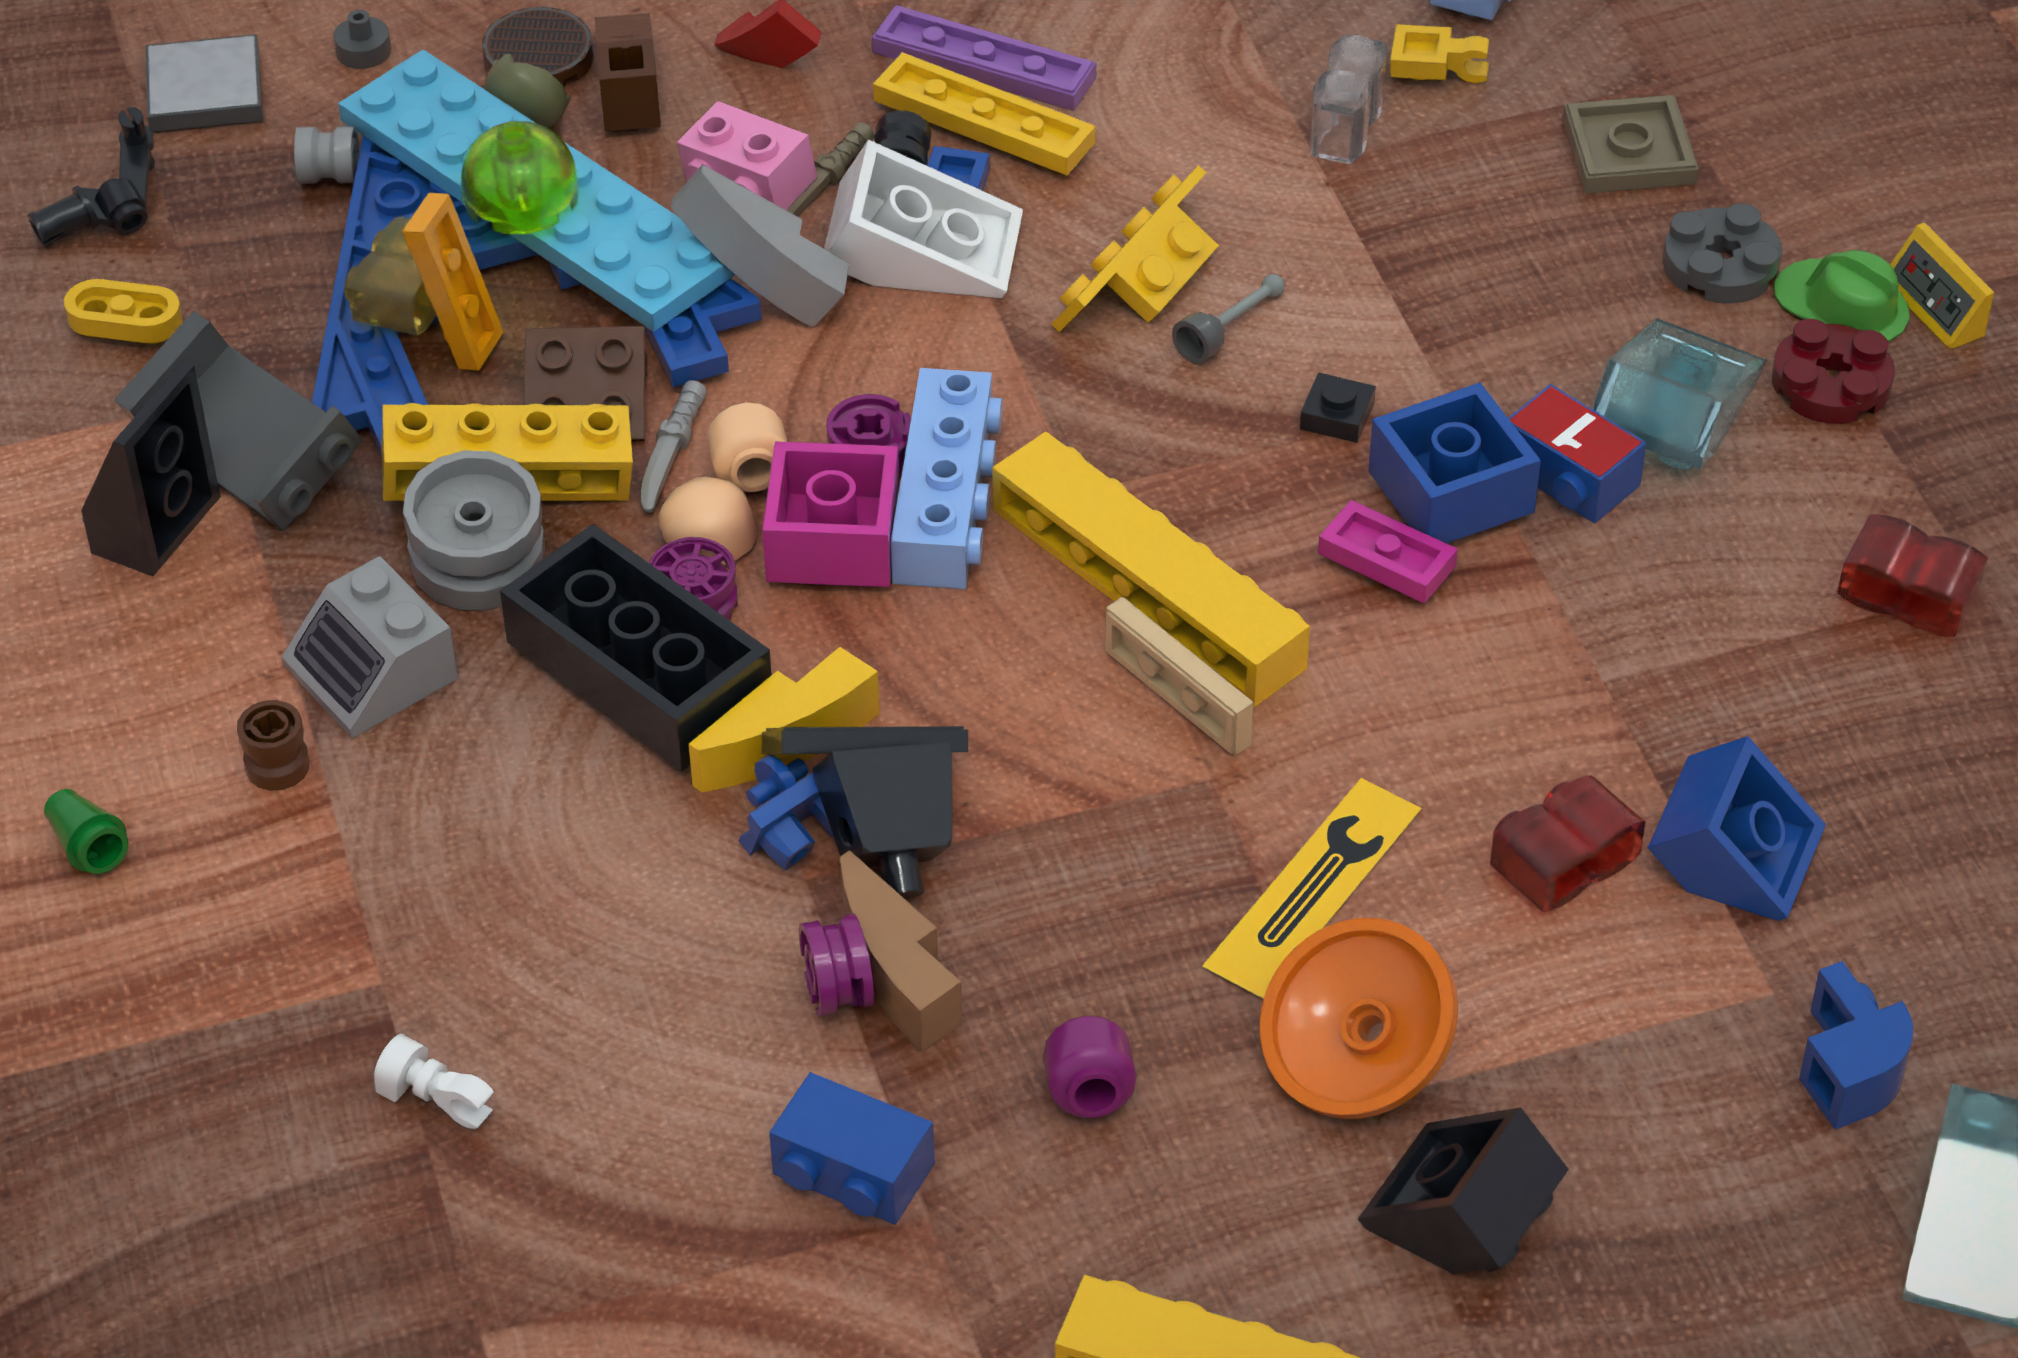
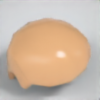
M711 477L693 478L669 494L658 514L660 531L666 544L687 537L710 539L723 545L733 556L734 562L752 549L759 534L745 493L738 485L723 479ZM703 549L700 552V555L708 557L716 555L712 551Z

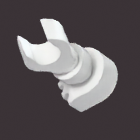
M404 1034L395 1036L384 1048L374 1071L376 1093L396 1102L412 1085L414 1095L425 1101L433 1098L434 1102L460 1125L470 1129L478 1128L493 1111V1109L484 1105L494 1093L491 1087L474 1075L447 1072L445 1064L433 1058L428 1060L429 1052L427 1047Z

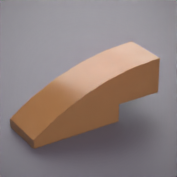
M849 850L839 857L844 915L855 913L860 922L871 965L875 998L896 1027L920 1052H923L962 1024L961 981L938 961L937 927Z

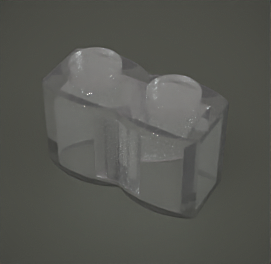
M1345 34L1332 46L1329 52L1328 70L1318 78L1313 88L1310 152L1312 156L1351 164L1364 152L1368 141V127L1378 119L1383 107L1387 52L1384 42L1364 36Z

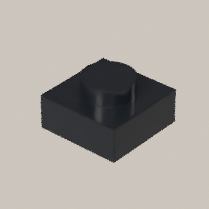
M1318 372L1301 410L1300 429L1358 443L1375 403L1376 386Z

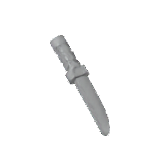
M689 380L684 384L672 414L668 420L662 421L656 433L657 444L646 468L641 487V504L644 511L648 513L655 510L679 449L685 450L692 437L690 428L707 393L705 386L698 381Z

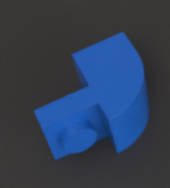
M1843 961L1822 968L1818 972L1810 1012L1824 1031L1807 1038L1799 1080L1836 1130L1878 1113L1894 1100L1901 1088L1913 1038V1023L1903 1001L1879 1010L1871 989L1865 983H1859Z

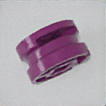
M876 394L854 396L840 402L830 412L826 423L827 441L830 444L898 446L900 480L911 417L909 412L904 413L901 411L900 403L892 398Z
M687 537L671 541L653 554L649 564L726 619H731V611L738 605L737 586L735 583L736 571L733 556L723 545L706 538ZM703 549L712 551L716 555L708 557L700 555V552ZM724 561L726 563L728 571L720 562Z
M856 914L843 915L842 919L839 920L838 926L836 924L822 926L818 920L801 923L799 925L800 952L805 959L806 971L804 975L812 1004L819 1003V1007L815 1008L817 1016L836 1014L838 1006L851 1004L852 1006L859 1005L861 1008L873 1006L874 987L871 965L864 934Z

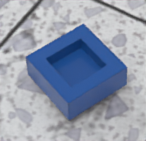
M934 146L927 166L983 191L990 172V153Z

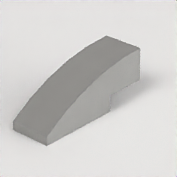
M703 164L673 197L671 202L672 210L720 262L778 308L811 328H814L844 296L849 262L800 236L801 218Z

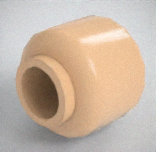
M745 402L736 404L718 413L710 423L707 443L714 472L718 479L731 481L738 485L745 493H754L768 489L775 441L787 442L782 420L772 409L759 403Z

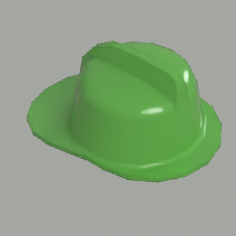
M1850 250L1833 253L1824 258L1795 262L1783 269L1774 282L1775 298L1783 309L1801 319H1817L1825 324L1845 325L1861 331L1874 330L1883 334L1888 342L1901 335L1909 322V306L1901 292L1898 291V278L1892 266L1882 257L1868 251Z

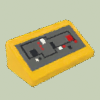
M1924 222L1918 224L1890 264L1898 278V291L1903 295L1909 309L1946 347L1950 349L1984 337L1994 291Z

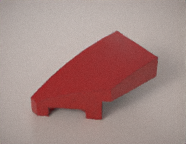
M777 0L756 17L750 12H746L717 34L714 45L732 55L784 68L816 48L822 31L785 0Z

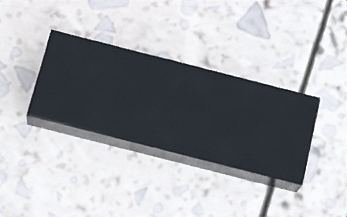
M964 726L766 728V731L762 732V754H830L832 751L950 742L952 753L968 752V729H964Z

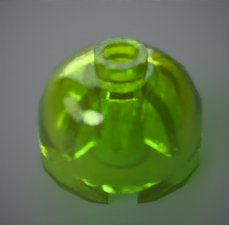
M510 121L489 128L476 137L463 158L461 172L463 204L471 219L478 223V215L484 220L491 221L493 231L499 233L530 234L551 228L559 223L558 213L565 210L569 204L572 211L578 202V173L567 144L548 127L528 121Z

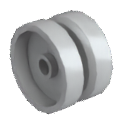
M461 451L439 457L418 471L405 491L403 517L405 532L408 537L409 566L417 585L436 602L457 610L486 611L502 606L500 590L544 559L545 541L544 530L541 525V495L533 476L511 458L491 451Z

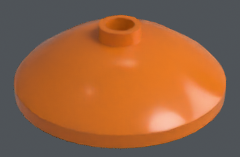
M1355 918L1334 923L1313 933L1297 945L1283 960L1273 975L1266 990L1260 1014V1042L1265 1061L1278 1084L1292 1098L1314 1112L1341 1119L1367 1118L1388 1112L1418 1094L1433 1079L1445 1061L1453 1043L1457 1027V991L1451 972L1442 956L1426 939L1414 930L1400 923L1380 918ZM1383 1023V1030L1380 1036L1373 1041H1367L1369 1030L1374 1025Z

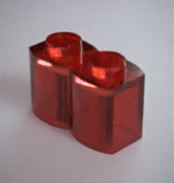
M1871 514L1868 516L1844 561L1837 593L1851 604L1864 610L1885 615H1897L1904 622L1915 628L1938 636L1955 637L1980 589L1988 557L1963 541L1944 536H1928L1921 529L1903 519Z
M1593 775L1583 776L1571 782H1562L1556 785L1547 794L1543 804L1534 805L1522 811H1513L1503 817L1493 832L1490 865L1542 912H1548L1570 902L1592 882L1607 879L1629 865L1641 853L1646 821Z

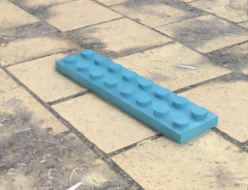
M424 49L338 103L342 122L348 126H355L358 133L653 332L736 275L708 250L677 215Z

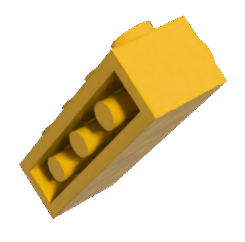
M417 403L382 405L383 501H404L405 491L418 471L439 457L461 451H491L515 460L533 476L541 495V501H629L633 465L629 405H482L477 403L467 405H421Z

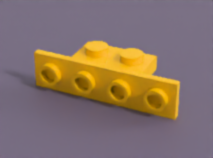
M1198 165L1183 181L1173 174L1151 197V200L1158 206L1157 209L1151 214L1143 207L1120 231L1128 239L1121 247L1113 240L1090 264L1097 272L1093 279L1090 281L1082 273L1062 294L1059 300L1066 308L1051 323L1058 332L1092 300L1105 284L1110 286L1149 323L1216 250L1219 245L1177 206L1207 173L1202 167Z

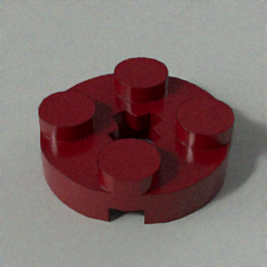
M1810 318L1801 320L1795 324L1793 333L1783 339L1776 350L1772 370L1773 388L1777 394H1779L1781 388L1783 393L1791 398L1790 408L1808 419L1831 424H1846L1857 421L1859 412L1869 410L1875 406L1874 413H1876L1889 400L1895 366L1893 359L1888 353V340L1883 334L1874 330L1861 331L1845 325L1825 324L1820 320ZM1826 370H1836L1840 373L1838 377H1831L1826 375Z

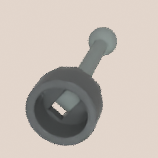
M1277 274L1267 275L1262 281V287L1218 317L1212 314L1196 312L1176 323L1172 330V338L1178 352L1186 360L1194 364H1201L1211 358L1224 343V326L1266 297L1281 295L1285 289L1283 278Z

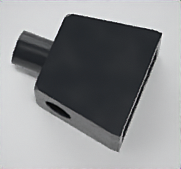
M950 742L832 751L812 770L840 856L850 850L868 867L880 866L882 879L904 899L922 895L924 887L919 862L934 859L949 848L952 841V750Z

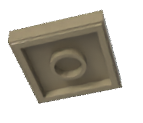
M1675 95L1564 104L1562 120L1584 193L1697 184L1699 168Z

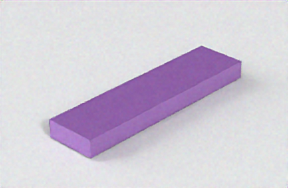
M897 5L894 6L872 36V53L896 59L903 52L997 89L1073 111L1096 79V62Z

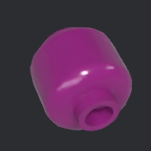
M1082 1016L1061 1024L1054 1029L1046 1040L1043 1062L1051 1098L1064 1112L1081 1118H1098L1112 1114L1120 1109L1133 1095L1137 1079L1134 1059L1128 1036L1117 1023L1104 1017Z

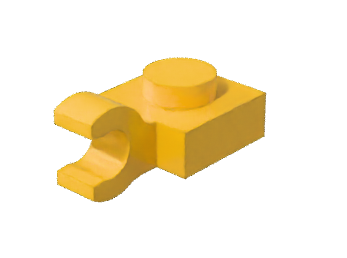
M1396 24L1390 58V77L1412 78L1415 80H1446L1447 70H1452L1464 81L1470 83L1486 82L1489 62L1474 61L1472 58L1487 59L1489 39L1481 36H1470L1460 39L1452 38V27Z

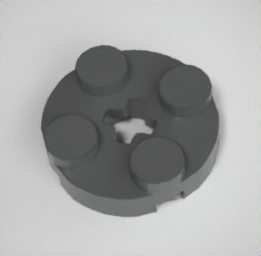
M1737 203L1729 208H1705L1693 212L1683 211L1677 213L1671 220L1670 230L1665 239L1663 266L1669 279L1685 292H1687L1689 284L1696 289L1705 291L1704 300L1715 303H1740L1762 295L1767 291L1769 281L1774 277L1777 278L1782 258V245L1777 233L1761 220L1760 211L1752 205ZM1719 252L1728 253L1732 257L1723 258Z

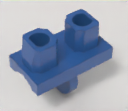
M767 755L755 764L754 771L758 784L746 791L750 803L754 807L759 808L749 814L747 819L750 830L742 834L738 841L750 856L763 848L784 870H787L804 859L812 851L816 842L803 827L802 821L814 815L831 837L834 836L814 780L813 772L806 776L809 771L805 762L797 758L785 765L774 755Z

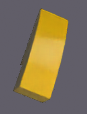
M841 647L837 648L797 683L777 670L689 743L692 786L703 793L756 780L755 764L767 755H774L785 765L797 758L805 761L817 756L818 754H762V732H765L766 728L863 727L880 714L878 671Z

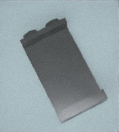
M193 311L114 401L132 421L183 362L194 365L218 486L284 532L298 515L307 510L313 497L333 474L348 463L354 450L363 440L340 410L331 406L325 412L230 347L210 321Z

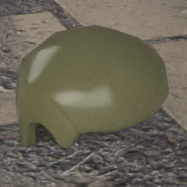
M504 54L499 60L494 61L484 85V90L545 130L560 120L571 98L569 94L565 93L562 84L547 70L528 63H514L513 57L510 54Z

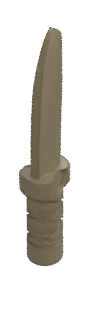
M858 122L843 138L844 140H841L834 147V150H831L827 155L822 153L814 161L818 178L786 211L798 217L829 183L835 185L845 175V168L851 163V160L856 158L866 142L874 139L875 134L872 128L866 123Z

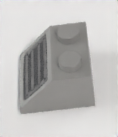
M381 556L326 585L281 657L283 666L351 738L358 736L458 679L450 626Z

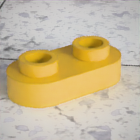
M91 279L73 286L64 298V307L69 326L72 330L84 336L156 344L169 339L183 323L178 296L172 290L162 286Z

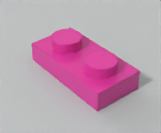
M1353 500L1347 503L1321 533L1318 541V554L1424 604L1452 572L1457 563V548Z

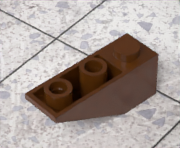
M650 13L595 17L604 130H638L641 128L661 127Z

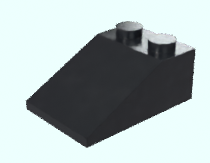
M183 362L113 441L81 510L91 554L150 576H154L221 497L194 365Z

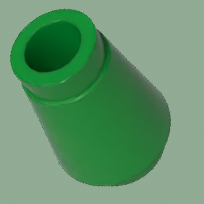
M71 789L59 790L49 797L44 807V815L73 867L93 874H102L114 869L121 863L128 850L126 827L121 819L78 795Z

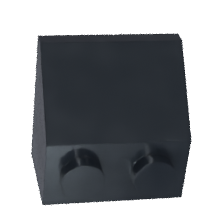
M1521 1107L1426 1123L1358 1217V1220L1366 1230L1452 1274L1481 1270L1495 1271L1508 1264L1516 1256L1520 1248L1518 1242L1533 1220L1549 1208L1554 1198L1553 1191L1569 1169Z

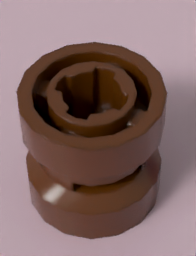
M266 700L247 708L237 721V734L239 743L244 751L243 762L250 782L258 788L269 791L284 790L295 786L306 776L310 761L308 749L303 740L302 718L298 710L291 704L279 700Z

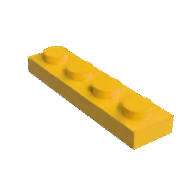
M903 52L873 83V98L875 102L898 111H910L918 114L929 123L1064 175H1068L1096 143L1095 125Z

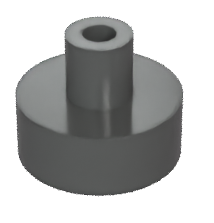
M365 10L350 12L347 16L348 20L339 24L333 34L337 59L343 65L355 69H367L380 65L391 53L387 25L377 18L370 17L369 13Z

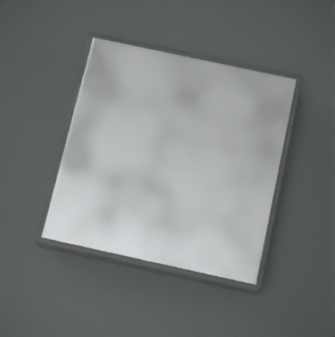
M257 34L146 45L147 114L149 127L152 132L263 121L260 51Z

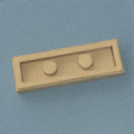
M1123 596L1106 607L1105 651L1230 754L1232 753L1236 756L1251 746L1253 701Z

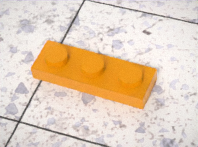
M428 193L402 232L458 369L479 371L504 331L450 195Z

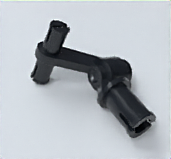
M128 107L129 118L124 110L118 115V121L122 128L119 134V179L107 180L99 189L75 186L72 188V195L35 213L27 214L29 223L44 248L49 246L50 243L87 225L92 229L99 225H106L116 229L120 234H130L139 230L148 219L146 212L149 171L155 165V160L151 153L155 141L151 129L144 125L143 114L139 109Z

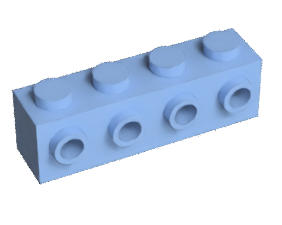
M920 368L891 535L892 584L966 589L970 564L981 565L983 528L976 527V521H987L990 484L982 482L983 476L992 477V467L996 465L997 444L996 440H989L990 434L1001 433L1003 399L992 397V373L930 368Z

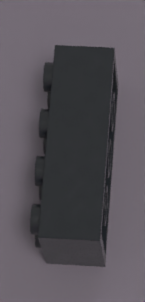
M591 524L500 590L507 643L681 772L690 766L689 743L772 675L769 648L595 524Z

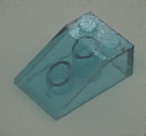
M1656 318L1608 359L1592 409L1646 442V449L1659 453L1658 458L1663 463L1678 469L1687 470L1693 467L1700 469L1718 450L1762 374L1767 359Z
M1951 1084L1902 1299L2018 1328V1099Z

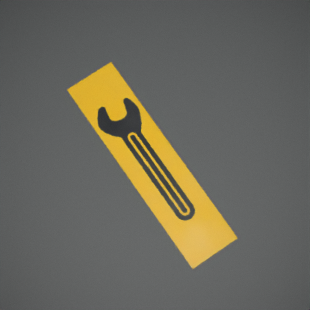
M1360 778L1202 967L1264 999L1269 983L1283 960L1303 940L1325 927L1422 808Z

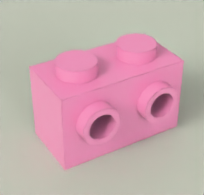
M719 101L677 142L686 182L703 164L784 210H787L818 178L807 134Z

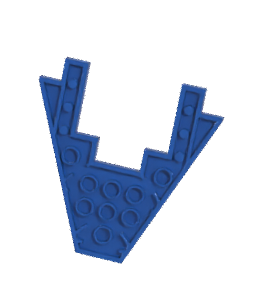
M363 136L312 403L325 412L331 406H334L342 412L355 431L369 428L382 458V405H404L409 403L428 405L397 334L439 323L431 300L425 292L424 283L411 251L407 248L402 230L428 193H449ZM450 195L479 270L538 255L535 251ZM548 261L561 290L582 284ZM730 278L655 332L645 327V333L672 387L684 385L689 380L698 381L729 372L728 355L716 332L762 320L761 303L756 295Z

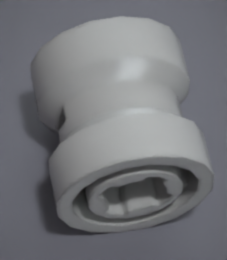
M338 126L332 132H320L316 127L296 128L294 163L299 184H316L322 178H334L338 183H354L359 159V140L355 126Z

